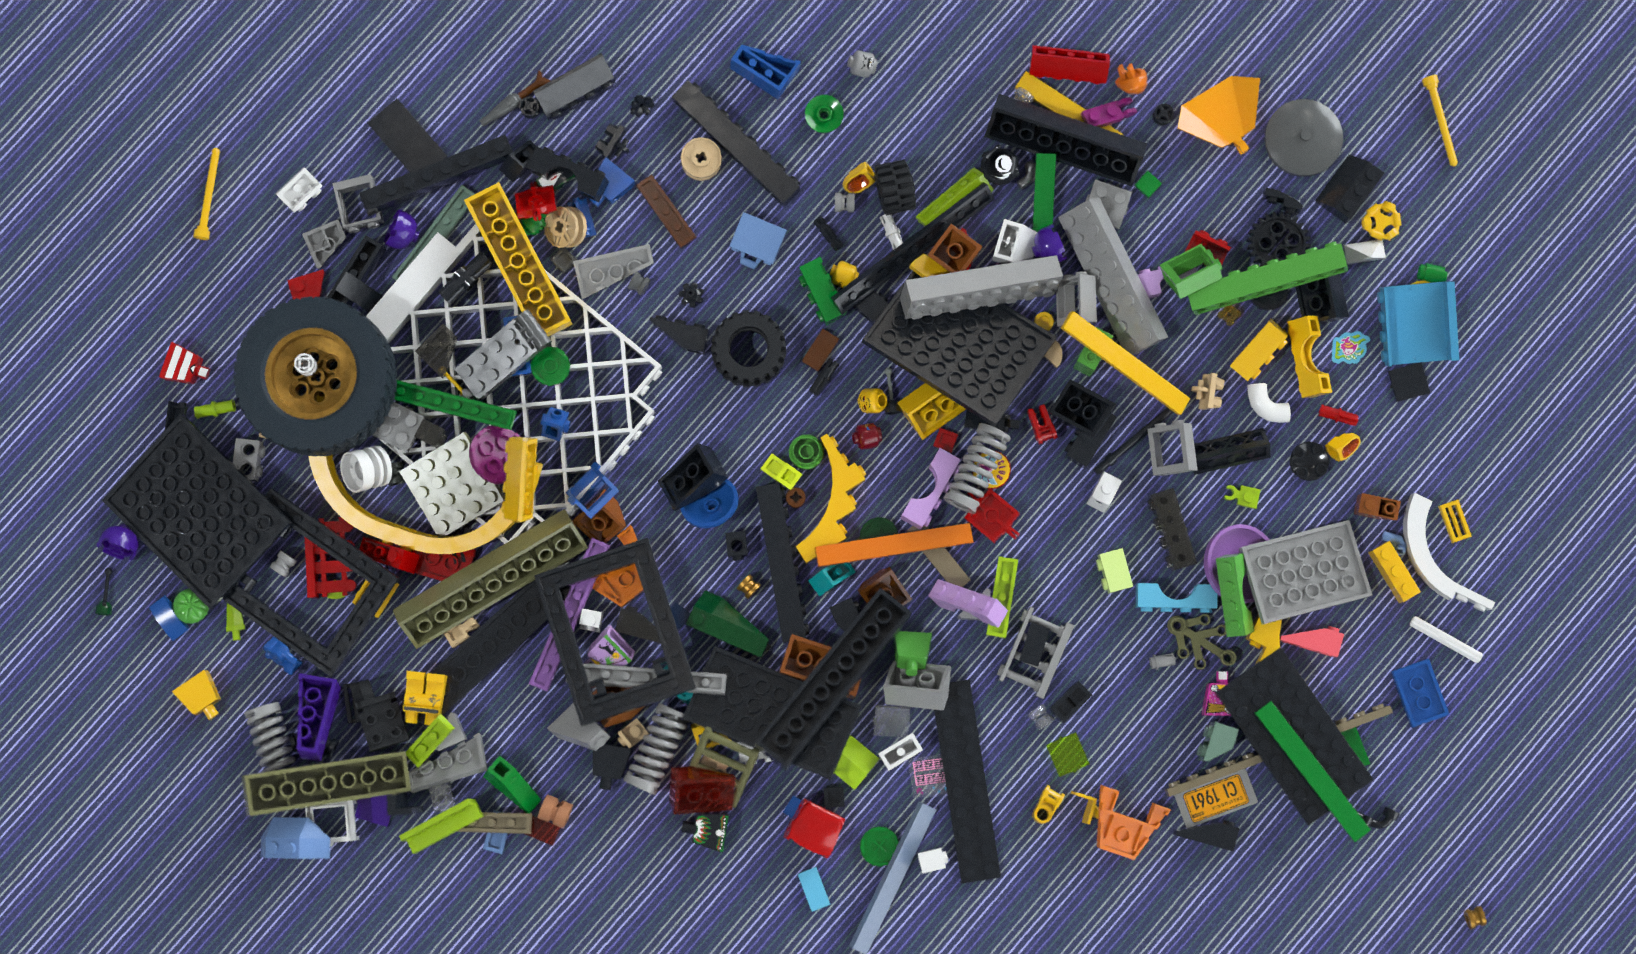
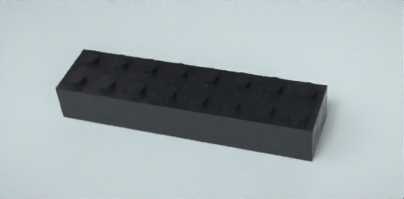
M998 94L984 136L1033 154H1056L1057 162L1131 187L1147 147V143Z

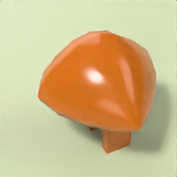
M1120 64L1117 68L1120 77L1115 81L1118 88L1128 94L1139 95L1143 93L1147 86L1146 71L1140 68L1134 69L1132 64H1129L1127 70H1125L1123 64Z

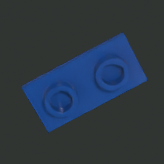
M578 197L572 199L573 202L567 203L568 206L578 208L583 213L587 224L585 238L597 235L587 199H580Z

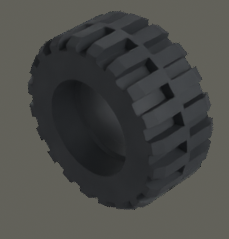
M743 310V313H733L731 317H726L722 321V324L716 328L715 335L712 337L711 353L716 369L723 375V378L731 381L736 386L742 385L745 388H749V386L758 387L763 383H768L774 376L778 375L779 370L784 365L786 341L783 331L779 328L776 321L771 320V317L766 314H760L759 311L749 312V310ZM742 332H756L767 343L766 357L756 366H741L731 356V343Z

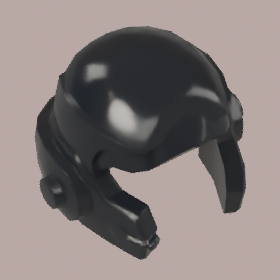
M997 144L991 151L983 152L981 171L984 177L995 185L1010 183L1020 174L1018 156L1007 149L1001 148L1000 144Z

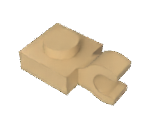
M471 617L463 624L460 623L443 634L451 647L456 648L470 637L468 632L476 630L480 625L476 619Z

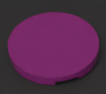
M491 425L485 427L474 436L469 447V458L473 469L482 479L493 484H503L506 481L507 473L504 472V464L507 461L508 453L505 452V445L510 437H521L518 433Z

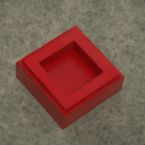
M940 428L933 447L952 453L958 434Z

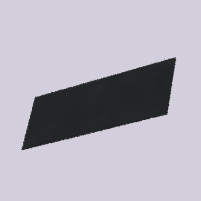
M347 271L335 289L368 312L383 297Z

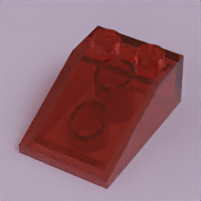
M692 766L671 768L669 802L673 814L732 810L735 775Z

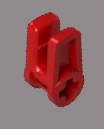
M1045 404L1039 406L1040 417L1044 425L1039 424L1036 417L1037 413H1035L1033 408L1027 410L1038 445L1051 438L1053 440L1058 438Z

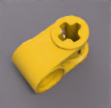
M1047 784L1032 812L1034 821L1039 824L1049 822L1065 794H1059ZM1039 809H1044L1047 812L1045 820H1040L1037 817Z

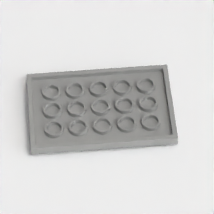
M1349 520L1239 548L1240 553H1243L1245 571L1262 625L1373 596Z

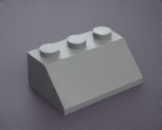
M893 660L883 686L886 705L944 710L949 693L951 666L926 664V668L918 670L917 675L908 676L905 673L906 669L898 668L896 661Z

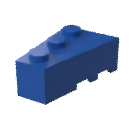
M741 45L731 59L730 69L774 98L779 99L798 73L801 61L789 60L781 55L775 56L765 53V51Z

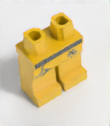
M407 671L403 711L406 712V723L417 724L418 714L421 713L425 714L424 725H430L436 717L442 714L448 676Z

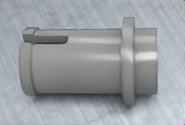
M1173 652L1159 656L1154 654L1153 657H1149L1151 669L1158 670L1160 667L1176 665Z

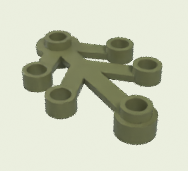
M1202 614L1199 617L1187 620L1181 616H1173L1169 619L1167 628L1176 637L1178 646L1177 656L1180 659H1186L1190 654L1185 646V635L1191 640L1195 657L1193 665L1197 670H1202L1206 667V661L1203 659L1200 646L1218 656L1220 662L1225 666L1235 663L1236 654L1232 650L1223 651L1205 639L1212 636H1225V625H1218L1212 629L1194 632L1188 627L1199 624L1201 626L1208 625L1211 621L1209 615ZM1202 616L1207 617L1208 621L1206 624L1201 622ZM1175 622L1180 623L1178 630L1173 626ZM1219 627L1224 628L1223 634L1218 633ZM1184 649L1187 652L1185 657L1180 655V650ZM1226 654L1231 657L1229 662L1224 660ZM1198 660H1201L1203 662V666L1201 668H1199L1196 664Z

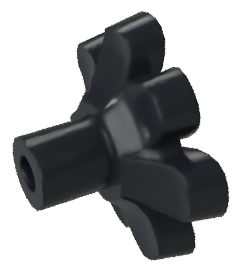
M637 95L634 97L635 101L631 102L632 108L630 111L632 115L636 114V117H641L643 112L647 116L651 113L649 108H653L655 104L650 96L644 98L642 95Z
M694 282L691 286L688 283L683 285L684 291L679 292V297H683L681 301L683 305L689 303L690 308H695L696 302L700 304L703 302V298L700 295L704 294V290L702 288L697 289V283Z

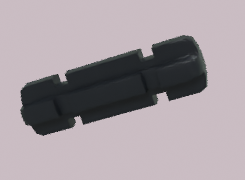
M820 216L814 220V225L817 229H820L821 234L828 243H831L834 251L841 249L843 243L840 239H837V235L828 224L826 225L824 218Z

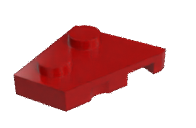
M319 270L287 280L292 299L299 298L300 300L301 297H321L325 271Z

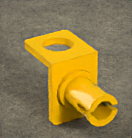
M1071 791L1073 795L1088 799L1082 823L1090 824L1092 817L1098 819L1099 807L1096 806L1097 799Z

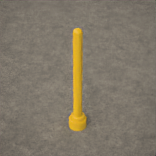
M1431 75L1423 78L1422 83L1429 90L1449 163L1451 166H1456L1457 158L1437 92L1439 80L1437 75Z
M214 148L211 153L200 223L197 225V229H194L193 234L194 238L200 240H209L210 236L207 224L220 154L218 148Z

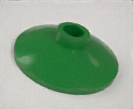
M818 95L812 98L806 106V122L816 132H832L843 121V107L833 96ZM827 113L828 117L823 119L820 115Z

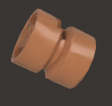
M547 794L540 808L538 818L546 822L551 820L553 825L564 829L572 812L573 804L566 801L559 802L558 798Z

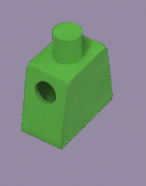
M899 631L894 637L893 648L898 668L906 669V675L915 676L918 670L926 668L931 648L932 633Z

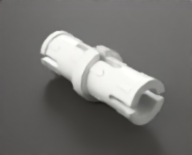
M884 214L880 217V220L886 231L885 236L889 238L894 250L903 243L900 236L901 231L897 228L892 214L887 216Z

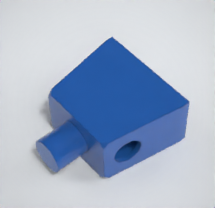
M605 158L598 170L605 173L609 183L599 202L589 199V201L596 207L604 199L610 204H614L636 185L635 180L608 158Z

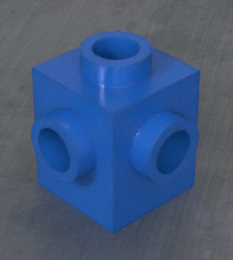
M550 407L548 413H544L540 425H543L541 436L560 441L564 432H568L571 421H568L569 412Z

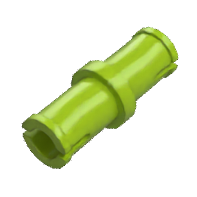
M234 399L218 403L213 401L211 404L194 407V414L197 419L212 415L217 417L219 414L236 411Z

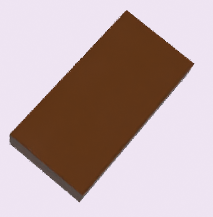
M822 329L802 362L819 372L838 343L839 338Z

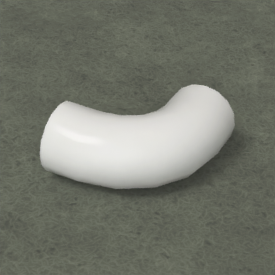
M1267 384L1247 385L1250 405L1258 416L1271 422H1290L1289 403L1272 402L1267 394Z

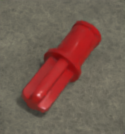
M1324 404L1320 406L1318 413L1319 417H1325L1335 420V423L1339 421L1352 426H1356L1359 419L1358 415L1343 411L1340 407L1336 409Z

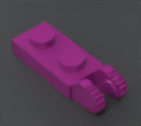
M1128 97L1118 102L1114 101L1081 112V116L1085 123L1101 128L1123 121V119L1135 115L1137 110L1136 108H1130L1123 112L1120 108L1132 103L1131 97Z

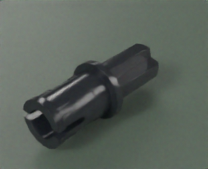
M829 358L822 371L817 373L818 377L809 389L812 394L819 396L826 384L831 382L830 378L837 367H839L836 361L832 362L833 359Z

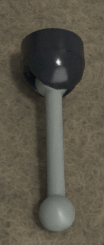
M888 367L884 372L887 375L890 400L885 407V414L895 415L901 413V409L897 401L893 400L892 369Z

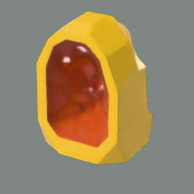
M863 162L849 172L843 180L845 191L848 193H860L876 182L874 172L869 164Z
M1344 433L1339 437H1334L1325 445L1326 452L1338 462L1346 460L1359 447L1361 443L1360 437L1354 433Z

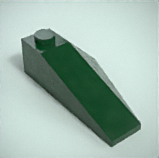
M706 590L694 605L686 623L691 628L758 657H762L769 641L763 633L724 598Z

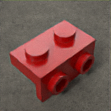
M1196 230L1184 252L1202 244L1206 250L1210 249L1214 259H1218L1222 265L1231 247L1222 239L1215 240L1211 238L1210 234L1206 231Z

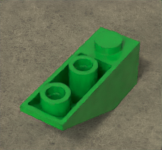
M501 756L494 761L483 776V778L525 813H531L541 801L540 797L519 772Z

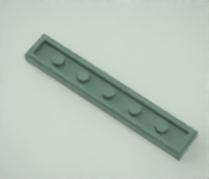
M461 184L392 276L395 281L437 232L444 238H448L469 210L464 200L475 193Z

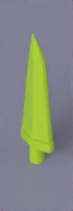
M227 603L226 632H232L233 641L241 640L240 630L246 629L243 615Z

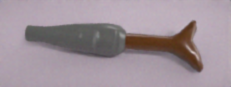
M538 70L537 77L531 85L518 94L512 93L508 95L485 117L479 120L484 127L490 122L517 109L523 98L529 96L534 90L550 82V80L544 78L542 72Z

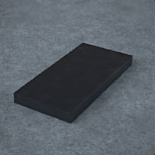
M395 99L368 122V125L409 172L448 158L398 99Z

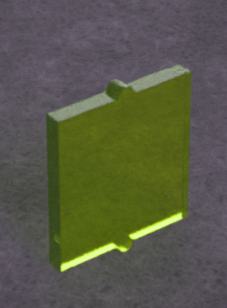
M1076 732L1065 737H1059L1058 740L1046 745L1059 777L1071 772L1076 773L1078 769L1089 765Z

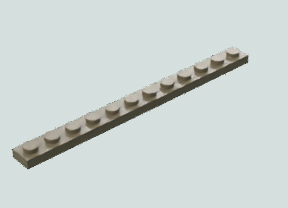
M1382 703L1372 707L1373 711L1365 713L1363 710L1353 714V719L1347 720L1345 717L1335 721V724L1339 731L1343 732L1393 712L1390 705L1384 707ZM1254 752L1242 756L1243 760L1236 762L1235 759L1225 762V767L1217 769L1215 766L1206 769V774L1199 776L1198 773L1187 777L1188 781L1180 783L1179 780L1169 783V788L1164 790L1167 797H1171L1263 761L1258 754L1254 755Z

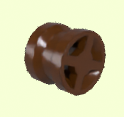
M795 487L787 492L786 501L790 507L800 508L804 505L806 496L802 489Z

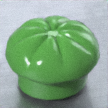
M805 434L796 437L789 447L790 460L800 469L808 470L815 468L821 463L824 456L822 443L812 435Z
M189 588L179 592L173 602L175 615L184 623L194 624L200 622L209 611V608Z

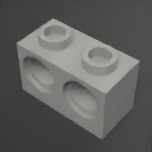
M236 438L233 464L243 474L244 468L247 465H251L252 472L245 476L250 481L258 482L259 477H262L263 473L261 458L265 456V446H263V442L258 440ZM249 446H254L255 448L252 455L246 454V449Z

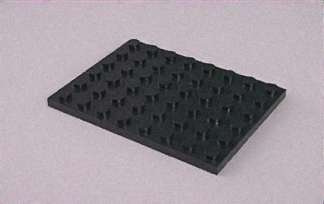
M912 271L906 280L922 277ZM903 283L864 336L862 343L996 427L1057 337L1004 303H998L992 307L987 305L980 306L974 310L962 309L956 313L945 312L938 316L927 315L919 319H905L900 301Z
M180 414L102 500L209 609L215 608L292 523L184 414Z

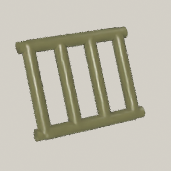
M705 727L682 784L686 787L691 785L727 801L731 807L735 808L739 803L760 751L756 748L752 750L712 732L710 727ZM710 739L748 756L749 759L746 765L706 748L708 740ZM702 755L743 772L740 780L699 763ZM695 771H700L736 787L734 794H728L693 778Z

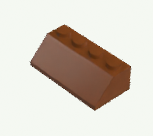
M791 634L779 673L804 682L832 647ZM861 679L847 695V698L854 699L856 697Z

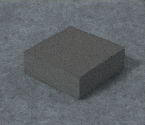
M565 247L561 248L550 259L563 274L574 266L573 261L577 260Z

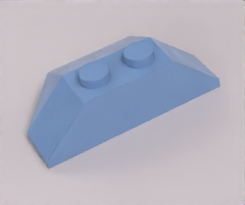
M273 817L261 836V857L330 858V837L324 834L310 818Z

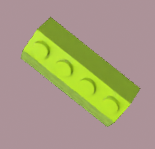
M850 735L834 773L855 790L878 762L879 758Z

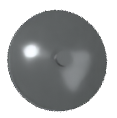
M1297 99L1285 103L1270 117L1264 134L1265 148L1272 162L1282 171L1299 177L1314 176L1328 169L1339 156L1343 145V131L1337 116L1327 106L1310 99Z

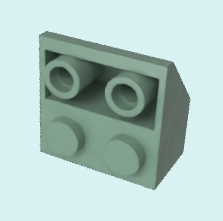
M1210 722L1209 725H1206L1203 731L1204 743L1200 744L1197 750L1198 760L1208 762L1233 749L1239 729L1218 722Z

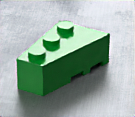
M818 257L799 267L800 277H798V280L803 288H807L809 292L807 297L811 305H816L818 311L815 313L819 321H824L825 325H828L846 316L847 311L841 314L835 307L831 297L837 293V290H835L830 280V275L822 264L821 257Z

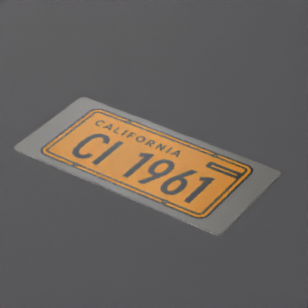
M1246 769L1174 795L1186 828L1194 827L1258 802Z

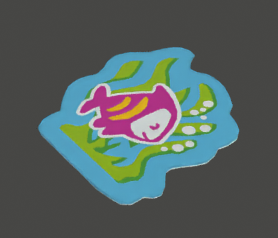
M1355 331L1354 333L1346 332L1339 338H1334L1332 361L1337 364L1342 361L1347 364H1357L1367 351L1366 343L1370 342V338L1360 331Z

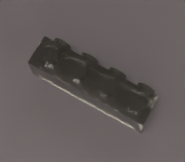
M1174 488L1148 496V508L1150 512L1153 511L1155 516L1153 524L1156 531L1159 530L1161 535L1159 543L1167 554L1165 557L1167 567L1171 568L1172 571H1176L1197 564Z

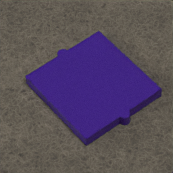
M387 795L357 800L358 806L355 818L386 827L389 826L391 815L387 816Z

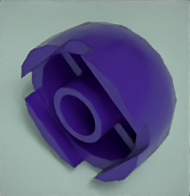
M398 209L393 216L395 220L388 227L384 245L394 249H404L411 242H416L419 232L416 231L417 223L413 216Z
M1050 224L1036 233L1034 238L1035 246L1032 247V251L1036 258L1057 255L1058 261L1061 263L1067 260V256H1062V253L1065 252L1058 232L1053 233L1051 229L1054 228V225Z
M120 524V526H110L105 529L98 539L97 547H103L102 552L111 557L124 560L125 556L130 557L129 560H133L137 554L139 542L136 534L127 525Z

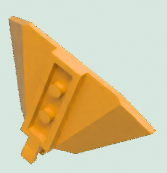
M1230 76L1183 104L1180 110L1177 129L1220 148L1233 143L1240 155L1246 153L1249 147L1242 140V137L1255 128L1260 78Z

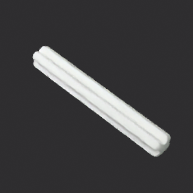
M1417 616L1412 618L1410 626L1475 663H1479L1483 656L1481 652Z

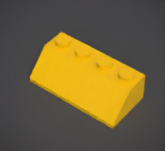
M926 383L897 402L904 416L922 440L966 410Z
M510 437L505 445V452L508 453V458L504 464V472L507 474L506 481L503 483L505 501L502 503V513H504L505 519L524 522L533 518L537 438Z

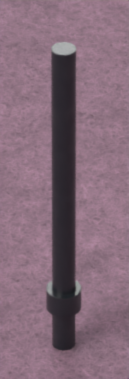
M1168 407L1112 454H1107L1093 471L1099 475L1108 466H1113L1120 456L1148 434V429L1155 428L1154 424L1161 423L1173 411Z

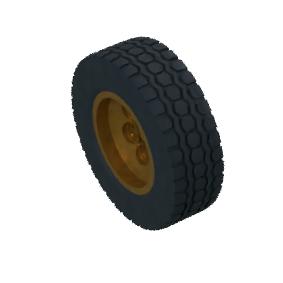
M301 297L300 300L299 298L292 299L288 303L283 302L277 305L275 309L271 308L264 313L265 316H261L254 322V327L251 326L246 334L248 335L243 338L240 344L241 349H238L236 355L234 386H236L235 392L237 399H239L238 403L245 417L262 436L294 453L306 456H330L331 454L335 455L355 448L357 444L360 445L366 441L368 436L371 437L377 431V427L380 428L385 421V416H388L391 409L390 406L395 398L397 368H395V358L392 355L393 352L387 339L370 319L350 305L338 300L326 299L325 297ZM306 353L313 357L319 354L317 371L313 375H296L294 361L298 355ZM333 361H337V368L330 370V364ZM317 375H320L321 378L319 382L315 378ZM340 380V387L333 390V383ZM306 386V393L300 396L299 389ZM324 393L325 399L322 402H318L317 395Z

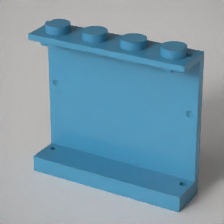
M1454 281L1379 287L1380 292L1377 293V301L1379 304L1381 303V311L1378 313L1379 323H1382L1380 341L1383 343L1384 349L1381 351V360L1386 366L1459 360Z

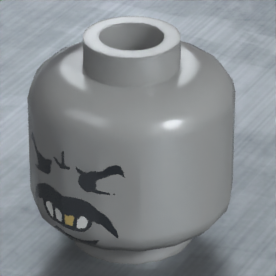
M857 50L853 56H849L847 66L850 67L851 74L868 78L876 71L877 59H875L872 53Z

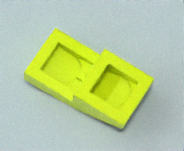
M771 454L760 468L761 471L789 490L793 489L803 475L774 454Z

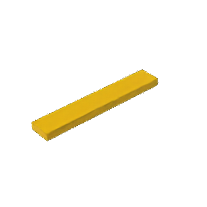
M1027 71L1015 86V89L1047 110L1084 122L1081 116V112L1085 110L1084 108L1038 78L1029 75ZM1110 125L1101 127L1103 129L1123 135L1121 132H1119Z

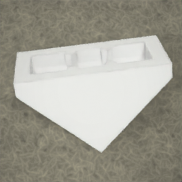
M1383 239L1381 241L1373 240L1343 245L1347 264L1386 258Z

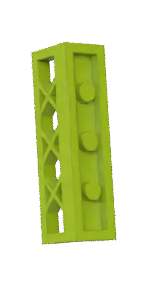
M973 168L915 217L925 227L983 182L988 185L991 192L993 188L984 177V174Z
M998 557L992 598L997 599L1008 612L999 628L988 624L986 632L988 636L1001 639L1006 638L1018 559Z
M468 798L399 835L401 841H407L412 853L416 854L484 816L476 799Z

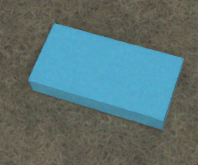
M814 867L798 873L811 911L813 912L830 905L817 868Z

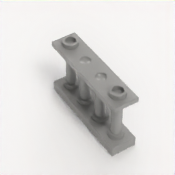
M1029 607L1028 610L1024 609L1020 618L1023 621L1005 665H1000L997 675L1000 676L999 681L1001 682L1004 681L1006 676L1034 688L1033 691H1036L1035 696L1044 699L1074 625L1067 622L1064 626H1057L1032 615L1034 608ZM1028 622L1050 628V631L1056 633V636L1059 637L1057 644H1049L1047 642L1045 644L1044 650L1052 655L1049 663L1040 661L1038 667L1028 664L1040 669L1044 673L1041 681H1035L1009 669L1012 659L1019 660L1021 653L1016 650L1020 640L1025 641L1027 634L1024 631Z

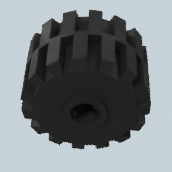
M903 159L876 165L874 170L876 187L885 215L914 210L916 207L915 186L906 161Z

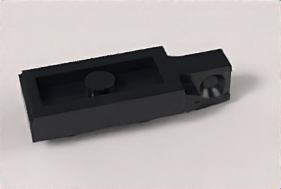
M966 410L964 428L977 429L979 423L990 425ZM1005 413L995 428L1008 433L1009 429L1018 430L1020 421L1010 419L1011 415Z

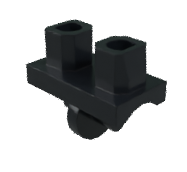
M609 124L604 133L612 139L609 143L600 139L595 146V149L602 154L603 159H610L615 150L614 155L620 157L622 152L628 154L630 151L626 147L629 140L623 139L626 134L625 127Z

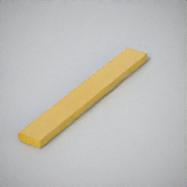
M1070 311L1061 327L1062 330L1177 415L1183 413L1190 400L1187 395L1077 313Z

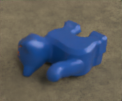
M273 637L263 646L264 651H266L265 657L282 666L289 675L295 673L298 667L303 664L276 637Z

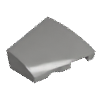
M339 219L302 233L317 269L321 268L324 262L346 238Z

